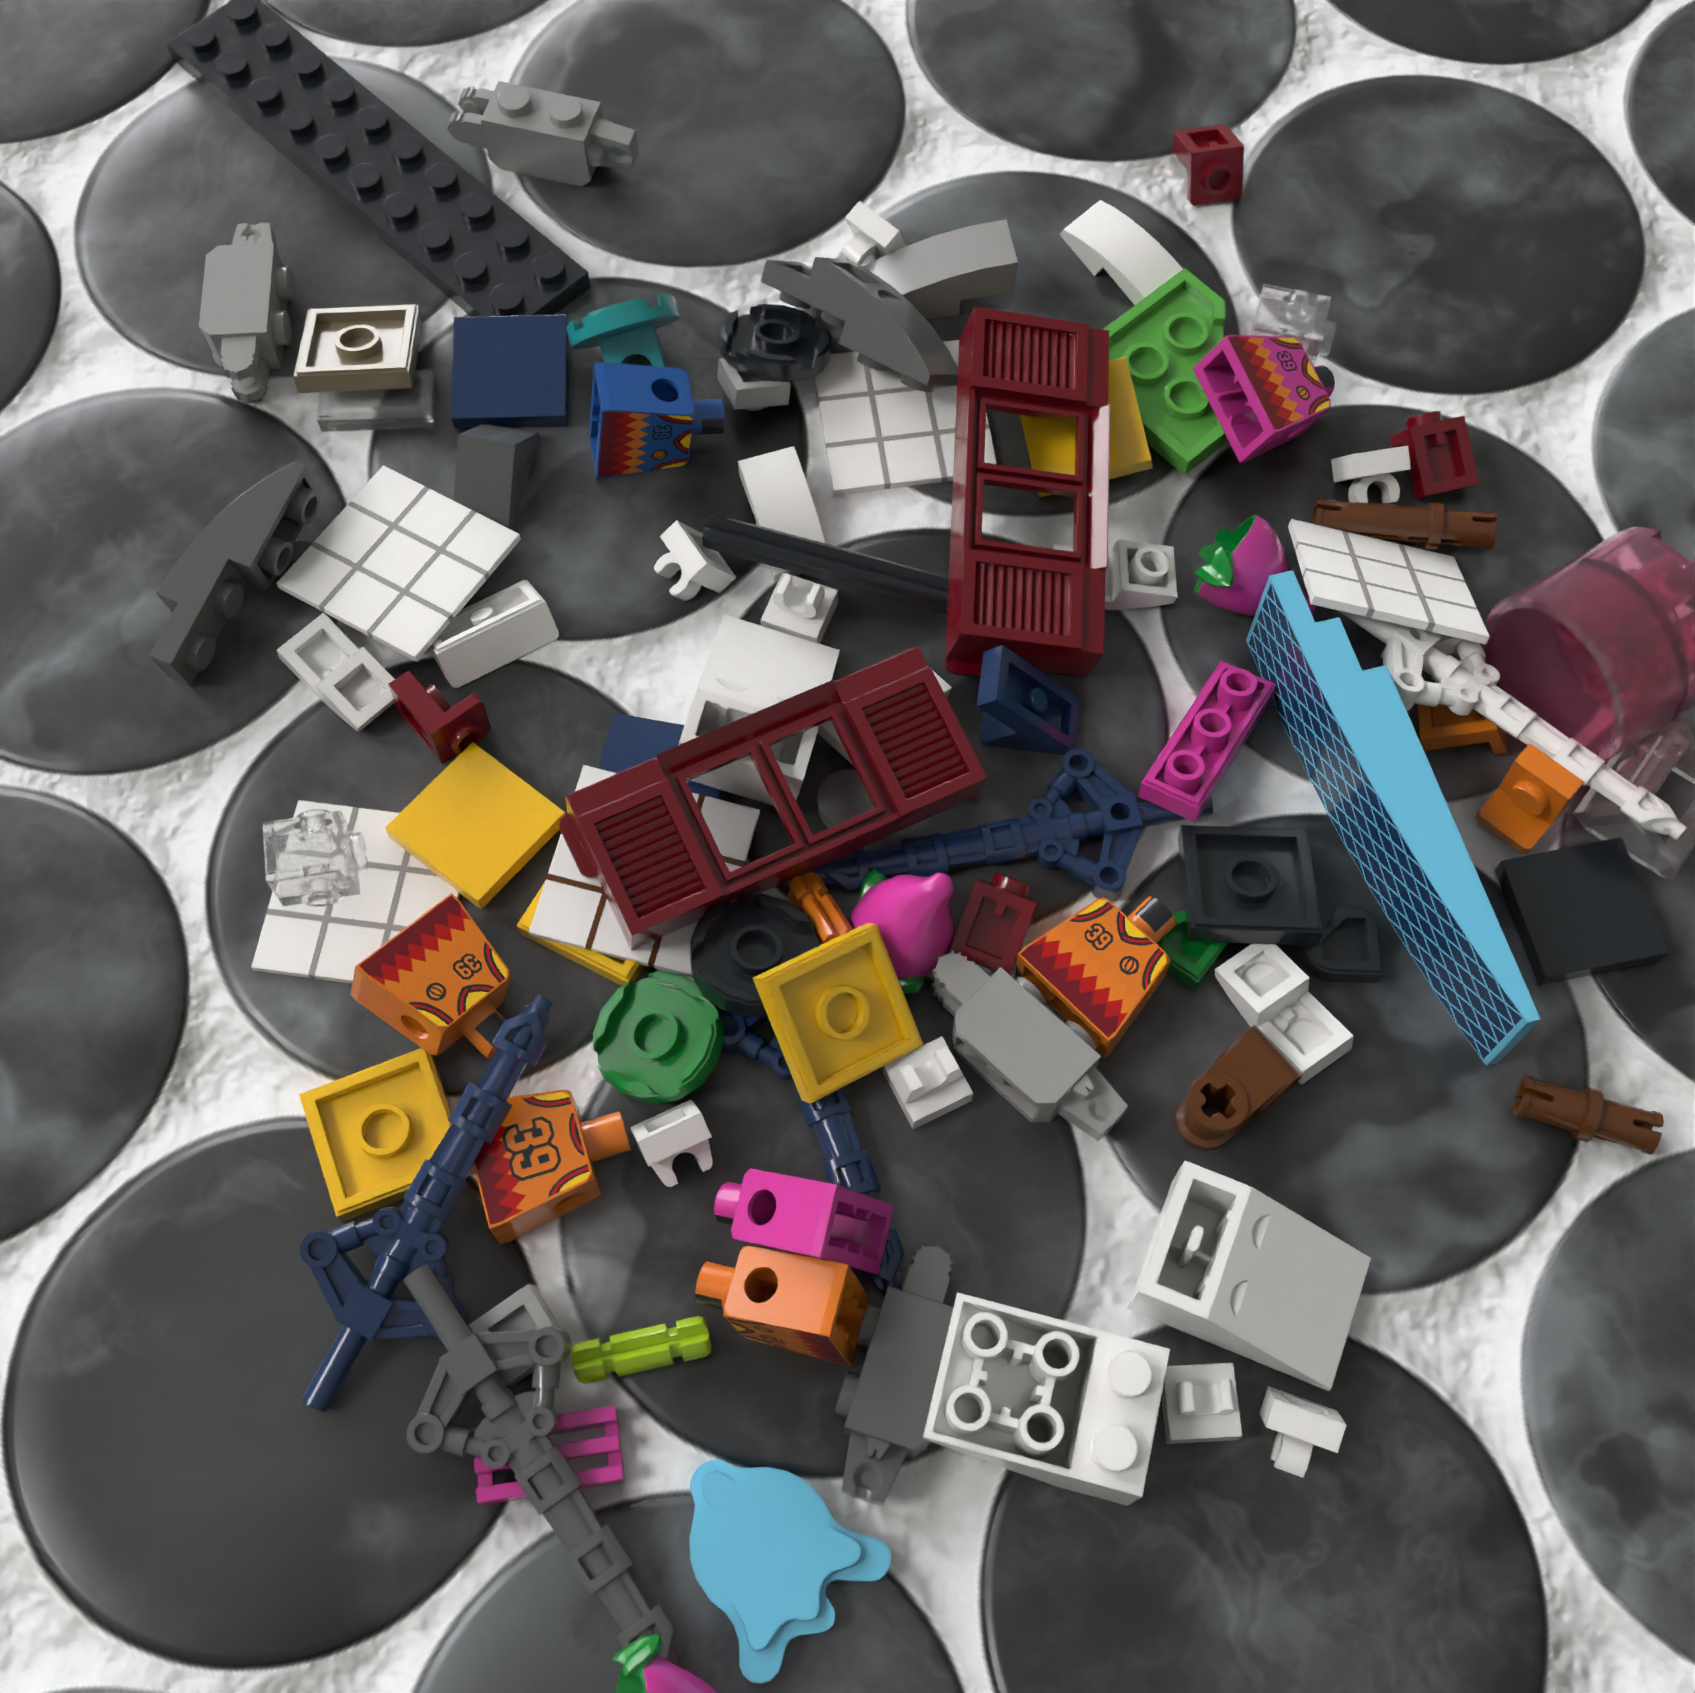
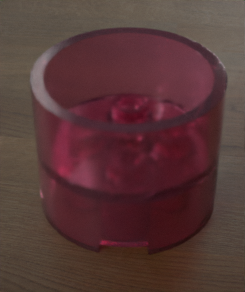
M1646 527L1623 529L1503 599L1493 607L1488 615L1485 627L1490 637L1487 643L1484 644L1487 663L1496 668L1500 673V679L1496 683L1497 686L1537 713L1540 718L1569 739L1573 738L1605 761L1610 760L1695 707V559L1689 562L1675 549L1661 541V531Z

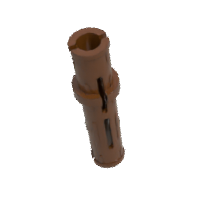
M1316 498L1313 505L1311 523L1389 542L1399 541L1422 544L1425 550H1437L1439 545L1492 550L1497 536L1498 522L1496 521L1498 515L1497 512L1491 511L1472 512L1444 509L1443 503L1430 502L1428 507H1407Z

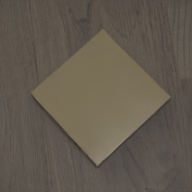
M419 305L308 310L293 376L298 393L413 388L423 322Z

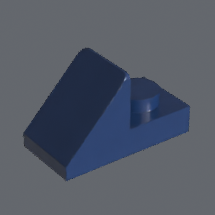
M1004 645L984 651L977 707L984 711L981 743L992 747L1065 755L1069 750L1075 749L1081 699Z

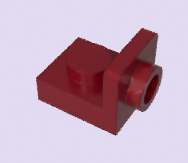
M1226 124L1173 131V153L1188 171L1187 199L1193 206L1241 198L1244 145Z
M1440 411L1420 414L1406 419L1407 429L1389 437L1391 448L1408 446L1411 467L1409 473L1415 500L1462 490L1479 484L1465 415L1442 420Z
M409 670L388 683L399 714L441 764L456 754H461L472 742L478 745L484 735L491 730L484 703L475 693L451 708L444 696L433 684L424 689Z
M995 872L992 882L983 879L975 880L948 953L950 954L953 951L958 954L961 952L962 956H967V961H973L975 964L993 971H997L1001 967L1011 976L1017 961V954L1021 951L1033 916L1037 913L1041 902L1028 897L1031 885Z

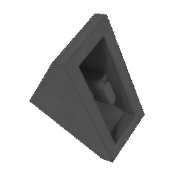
M483 423L458 434L453 501L512 530L540 443L539 432Z

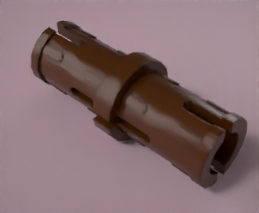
M1524 1075L1518 1084L1515 1097L1522 1098L1521 1103L1516 1101L1513 1103V1115L1515 1117H1525L1570 1130L1572 1138L1588 1142V1140L1591 1141L1595 1137L1640 1150L1648 1155H1651L1659 1144L1662 1133L1653 1131L1652 1128L1653 1126L1663 1127V1115L1660 1112H1650L1604 1099V1094L1601 1090L1586 1087V1089L1580 1092L1537 1080L1529 1075Z

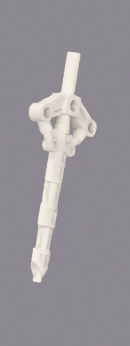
M1339 611L1386 644L1380 657L1383 658V666L1387 665L1406 711L1410 710L1414 704L1436 707L1438 704L1446 705L1453 713L1461 716L1468 715L1474 709L1514 738H1518L1527 745L1530 743L1583 780V786L1587 784L1620 806V812L1646 830L1669 835L1677 840L1687 828L1679 822L1673 810L1666 802L1640 785L1638 788L1605 765V760L1573 738L1569 739L1540 718L1537 713L1497 687L1496 683L1500 679V673L1496 668L1485 663L1486 655L1480 643ZM1448 654L1459 655L1461 661ZM1422 670L1432 676L1431 679L1437 683L1424 681L1421 676Z

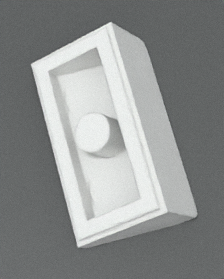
M522 580L462 609L429 649L449 684L453 688H459L556 640L559 637V632L546 601L528 580Z

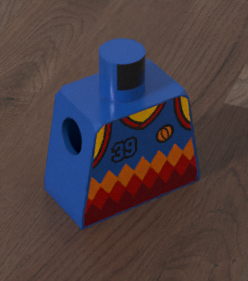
M604 362L594 363L589 439L596 480L683 467L689 463L693 435L724 433L725 415L722 400H693L688 373L683 369Z

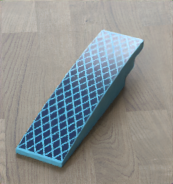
M1294 571L1270 575L1246 641L1261 677L1276 684L1272 702L1335 829L1402 943L1486 1066L1497 1064L1541 1018L1387 665L1362 671L1340 618L1337 617L1315 623Z

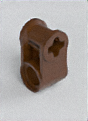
M1254 1025L1239 1036L1217 1058L1214 1064L1196 1078L1190 1086L1187 1096H1185L1176 1109L1174 1119L1176 1130L1182 1140L1191 1147L1203 1151L1216 1150L1225 1145L1258 1114L1262 1115L1269 1110L1300 1080L1304 1073ZM1211 1106L1219 1110L1218 1113L1211 1117H1208L1202 1111L1209 1109Z

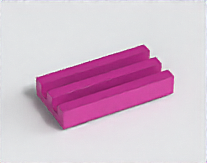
M613 1405L558 1414V1426L548 1435L604 1427L605 1437L557 1444L566 1460L607 1454V1467L574 1472L582 1483L579 1486L580 1489L624 1483L625 1473L617 1407ZM472 1428L473 1435L475 1434L477 1428ZM474 1458L475 1473L478 1476L476 1494L479 1505L484 1506L528 1498L518 1481L495 1485L494 1472L511 1469L509 1464L499 1469H492L483 1463L482 1458Z

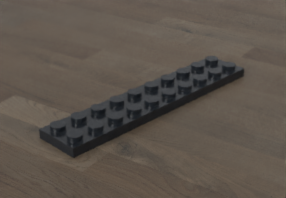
M230 0L227 4L166 42L172 59L469 316L555 315L591 287L589 274L583 267L261 0Z

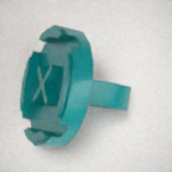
M660 294L657 296L660 306L650 307L648 299L641 300V298H636L587 313V317L582 318L583 324L578 323L577 320L570 321L566 330L572 349H585L600 346L604 363L625 364L629 358L641 355L648 358L652 366L666 367L656 330L679 320L680 313L675 297L670 294Z

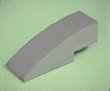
M1007 219L972 225L932 236L900 248L865 265L863 268L871 271L894 287L915 306L925 319L959 315L960 300L1015 293L1018 261Z

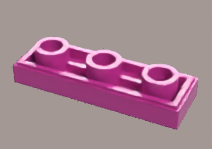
M1220 661L1141 782L1138 797L1196 823L1273 699L1276 684L1258 677L1245 669Z

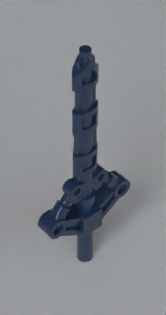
M1081 748L1069 750L1064 755L1061 771L1047 786L1048 791L1045 795L1030 801L1027 816L979 824L975 828L944 835L936 832L901 839L902 844L864 852L863 848H860L809 872L818 874L826 887H837L844 891H852L862 888L863 880L874 868H877L887 878L905 874L927 877L936 873H948L950 868L983 863L991 865L1037 855V860L1042 867L1046 869L1060 867L1070 872L1071 877L1090 885V890L1097 899L1104 897L1113 901L1123 891L1126 873L1142 828L1186 820V818L1149 801L1137 803L1134 792L1127 790L1096 763L1091 753ZM1075 790L1091 808L1092 812L1082 813L1079 811L1072 813L1064 801ZM1212 798L1199 817L1213 814ZM1090 837H1101L1102 848L1099 863L1082 855L1079 858L1076 857L1079 842L1086 841Z
M728 1011L721 1013L724 1029V1044L721 1051L727 1053L738 1051L754 1061L759 1059L771 1066L773 1073L780 1080L792 1079L777 1038H773L767 1044V1039L753 1032L768 1019V1016L745 1017ZM795 1087L808 1127H813L826 1159V1163L822 1166L828 1183L836 1184L877 1199L876 1192L880 1191L881 1187L867 1149L861 1150L850 1116L853 1110L845 1088L842 1087L813 1103H807L801 1100ZM896 1229L888 1231L879 1275L862 1271L873 1278L875 1286L884 1295L888 1286L902 1290L900 1286L902 1273L899 1266L905 1253Z
M537 994L533 1003L525 1006L519 1016L504 1021L492 1044L499 1047L477 1084L469 1082L448 1119L452 1123L430 1160L425 1159L403 1197L405 1200L399 1209L393 1206L385 1207L378 1210L373 1218L361 1223L352 1221L333 1230L329 1228L319 1229L307 1234L302 1240L300 1256L303 1262L310 1266L336 1318L335 1321L343 1325L301 1397V1400L311 1408L321 1412L327 1411L367 1339L372 1341L431 1335L439 1337L415 1299L399 1298L393 1294L400 1281H403L408 1273L411 1274L421 1266L428 1264L465 1321V1308L455 1298L452 1275L447 1273L445 1255L449 1250V1240L439 1230L443 1222H447L469 1182L466 1181V1178L485 1142L491 1144L509 1113L512 1104L507 1102L526 1064L528 1063L535 1067L547 1046L545 1028L549 1022L548 1011L553 1004L551 1001ZM365 1241L374 1254L378 1256L374 1264L375 1270L369 1280L363 1277L347 1255V1252L364 1246Z

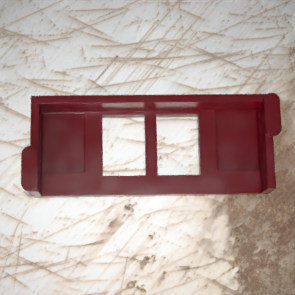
M974 307L959 340L946 653L944 659V666L951 674L980 678L983 652L1004 645L1041 672L1086 677L1104 655L1105 570L1108 567L1110 457L1108 330L1089 328L1088 324L987 308ZM986 410L1076 423L1075 475L984 463ZM983 485L1074 497L1073 552L981 539Z
M916 646L839 680L828 681L663 751L653 759L566 795L567 814L561 818L559 827L581 875L586 878L597 877L632 951L698 921L708 910L717 904L725 901L732 903L737 900H745L748 894L762 893L791 880L796 875L800 876L963 802L973 800L980 794L981 787L986 781L987 776L932 668L927 665L919 647ZM831 720L874 809L813 835L770 746ZM750 755L793 844L730 872L687 782Z

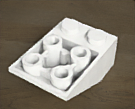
M724 614L696 688L678 745L831 681L840 650ZM819 725L770 746L795 799H797L806 773ZM750 755L691 780L774 806Z
M1184 1160L1171 1183L1127 1309L1330 1391L1371 1258L1255 1188Z
M957 1292L922 1439L1060 1488L1129 1506L1143 1495L1170 1349Z

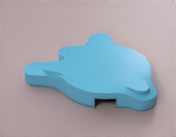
M710 1460L699 1466L692 1476L690 1490L695 1503V1510L689 1541L690 1560L695 1578L710 1601L725 1612L734 1625L739 1640V1667L743 1676L752 1683L763 1684L772 1681L780 1671L785 1648L791 1639L798 1636L821 1634L832 1628L835 1622V1611L826 1596L828 1585L836 1580L848 1582L879 1581L889 1570L891 1564L890 1549L886 1543L878 1538L856 1534L843 1528L832 1517L822 1497L804 1479L788 1471L770 1467L736 1468L723 1460Z

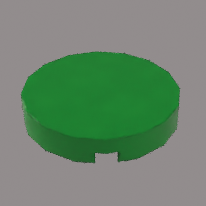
M666 971L649 973L647 975L650 978L641 979L635 984L629 981L618 988L601 1009L593 1032V1050L597 1052L600 1065L598 1068L603 1078L629 1099L652 1105L680 1100L699 1088L717 1066L724 1044L723 1017L717 1005L703 996L697 984L690 978L682 974Z

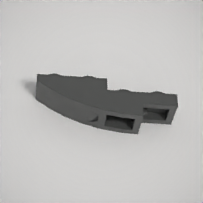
M815 257L812 267L801 262L766 260L760 282L781 291L779 299L789 305L803 309H810L813 306L822 310L821 319L823 321L843 328L838 344L859 353L857 358L859 363L880 371H889L891 368L902 374L901 382L904 385L924 392H933L935 386L957 385L958 367L934 328L913 304L894 287L871 271L848 259Z
M294 461L268 475L242 493L199 533L172 567L156 593L172 614L149 654V657L169 678L191 686L198 672L207 668L212 661L216 650V639L227 619L234 617L239 611L244 599V587L246 584L268 592L276 576L282 575L287 570L293 556L295 540L302 527L313 521L320 505L321 490L306 465Z

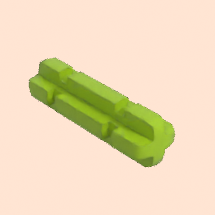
M695 1316L677 1320L676 1327L667 1329L664 1323L611 1335L610 1342L603 1344L599 1338L576 1343L572 1347L571 1358L575 1377L579 1383L588 1384L608 1379L607 1373L616 1371L619 1377L674 1364L673 1358L682 1356L684 1362L707 1357L711 1353L712 1345L706 1320L704 1317Z

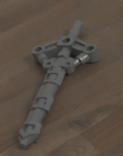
M426 1264L416 1269L403 1281L448 1352L439 1358L440 1361L417 1415L409 1423L407 1428V1441L414 1451L419 1453L441 1450L461 1457L470 1454L482 1458L483 1463L492 1469H499L509 1464L515 1473L514 1477L538 1515H544L567 1549L568 1553L564 1556L589 1595L594 1592L598 1594L622 1629L616 1635L622 1647L625 1648L641 1636L660 1634L662 1650L659 1656L678 1666V1652L673 1646V1625L659 1604L651 1609L628 1570V1567L633 1564L608 1524L604 1527L602 1526L579 1487L582 1483L558 1446L554 1445L548 1435L557 1428L559 1423V1415L553 1408L555 1389H559L561 1362L565 1360L571 1350L569 1334L559 1326H546L533 1330L484 1331L472 1334L429 1265ZM534 1364L532 1387H535L536 1391H528L515 1396L511 1388H507L498 1375L499 1372L505 1369ZM473 1391L483 1405L481 1409L486 1415L477 1427L474 1435L473 1430L454 1425Z

